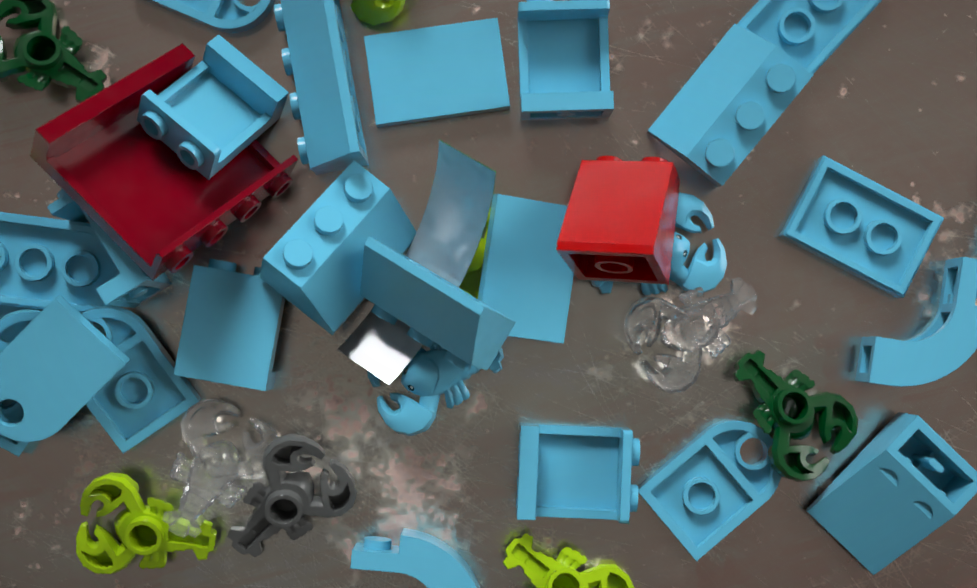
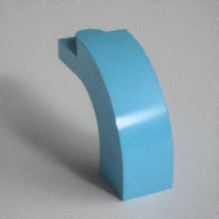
M959 257L945 260L938 311L930 326L921 334L905 341L877 336L862 337L855 381L898 387L916 386L945 377L964 364L977 349V306H975L977 299V259Z
M403 528L400 534L399 546L391 545L392 539L387 537L367 536L364 537V543L357 542L352 549L350 569L402 573L416 578L427 588H480L472 569L456 550L439 538L422 531Z

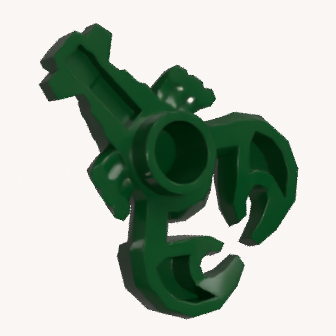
M3 0L0 3V21L9 15L19 14L16 18L8 19L6 27L15 30L38 29V31H32L19 36L13 46L14 57L8 59L5 41L0 35V82H6L9 80L8 77L26 72L27 74L20 75L17 78L19 83L39 91H44L51 82L67 88L76 89L75 99L78 103L105 89L103 83L107 80L106 74L101 69L88 73L74 56L82 47V39L77 37V34L66 25L62 27L60 38H56L58 14L52 1Z
M757 350L753 354H745L734 365L736 371L732 376L736 382L748 380L751 384V389L760 403L753 411V415L763 432L769 434L772 427L774 429L773 442L768 450L771 467L781 477L796 482L817 478L826 470L830 463L827 456L815 463L809 464L806 456H815L819 450L813 446L790 445L791 440L808 438L814 425V414H817L819 436L823 444L831 439V431L834 430L836 437L830 453H839L849 445L857 434L858 417L854 407L840 394L824 392L809 396L805 391L813 388L815 382L809 380V377L802 374L801 371L795 369L783 379L772 370H768L763 366L765 354Z

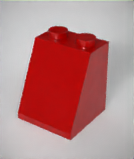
M600 156L596 160H581L556 248L578 280L669 284L680 178L674 162H668L660 157H645L641 161H623L614 156Z

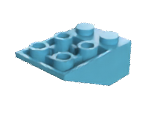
M898 412L806 511L872 575H875L953 518L977 493V471L920 416Z

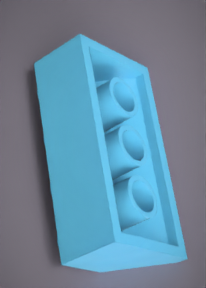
M280 0V4H274V14L279 32L286 31L289 48H284L281 52L286 75H294L296 92L289 93L294 120L301 119L304 137L297 138L302 164H309L310 169L316 175L345 170L353 160L362 167L369 166L340 0Z

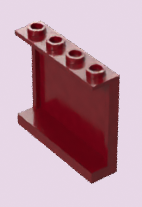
M183 43L35 129L30 157L152 280L167 270L172 274L179 271L193 257L194 253L192 251L202 244L206 247H211L225 235L228 230L227 226L238 219L241 223L245 222L260 208L261 201L270 195L275 199L284 193L293 182L290 174L299 160L295 155H292L280 164L255 139L208 180L197 170L185 166L177 153L160 139H154L144 131L141 124L137 121L141 95L148 90L158 95L191 70L195 55Z

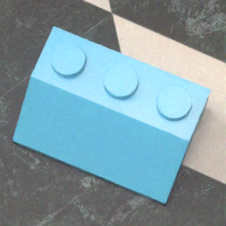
M734 23L647 132L716 187L723 186L809 82L813 74L777 45Z
M353 160L263 257L260 278L333 336L365 299L360 295L364 244L370 236L404 254L411 246L417 232L391 189Z
M369 236L365 242L360 295L374 303L371 312L393 325L396 324L398 319L410 326L407 335L429 348L432 347L434 342L447 350L443 358L460 369L468 372L472 365L487 371L516 322L411 258Z

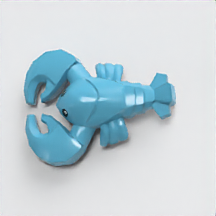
M679 192L675 226L690 233H701L700 226L693 224L691 221V217L695 215L703 222L708 231L714 228L713 215L705 203L692 194ZM675 232L670 279L684 291L696 295L714 290L724 278L727 266L725 248L720 239L712 240L713 259L711 261H707L705 258L708 247L706 243H703L693 256L689 268H686L683 264L689 254L690 242L683 235ZM591 280L593 287H599L601 294L611 293L613 281ZM641 283V290L644 295L660 294V292L666 293L669 290L666 284Z
M435 342L429 351L421 347L405 367L401 377V384L410 392L420 396L419 403L400 393H390V399L397 402L399 409L396 411L392 410L384 396H379L376 398L378 412L385 424L398 434L414 436L425 432L436 418L440 395L445 394L446 406L450 409L454 405L461 404L463 400L466 401L470 397V393L463 381L480 372V368L471 365L467 372L443 358L447 350ZM500 348L489 367L495 374L503 369L501 365V360L504 358L502 348ZM367 371V376L374 388L381 387L380 379Z

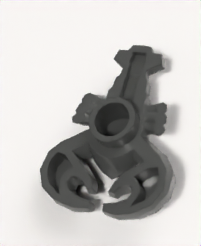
M287 434L276 437L263 453L262 467L269 485L265 487L261 482H255L253 487L247 491V495L244 496L243 502L254 506L255 509L245 527L232 526L227 537L233 541L232 547L243 555L249 553L255 558L262 554L260 542L264 539L267 540L273 534H277L282 528L291 540H296L300 536L305 535L307 531L312 530L313 525L303 515L325 518L342 516L353 507L357 496L354 477L347 467L339 461L331 459L329 466L337 475V480L331 481L329 471L323 468L320 474V496L314 495V483L310 472L302 471L314 466L316 461L312 457L304 458L300 455L309 454L322 460L325 456L323 448L317 442L304 435Z

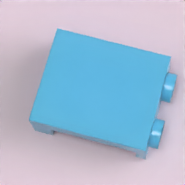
M526 0V2L518 3L520 120L610 117L614 110V92L610 91L608 14L610 11V0Z
M218 34L206 44L203 60L160 94L156 95L151 90H148L141 95L137 121L149 136L154 139H160L177 153L185 166L197 170L209 180L280 119L289 92Z
M63 189L57 193L58 199L47 206L53 216L75 222L86 223L89 221L119 270V275L96 288L105 305L135 308L172 285L165 272L152 280Z
M209 259L208 267L194 265L173 375L261 391L273 390L277 372L272 371L285 297L260 278L261 267H254L253 275L236 272L237 263Z
M519 423L516 493L517 520H536V517L617 520L619 524H629L630 512H637L638 485L631 484V467L639 466V438H633V430L628 427Z

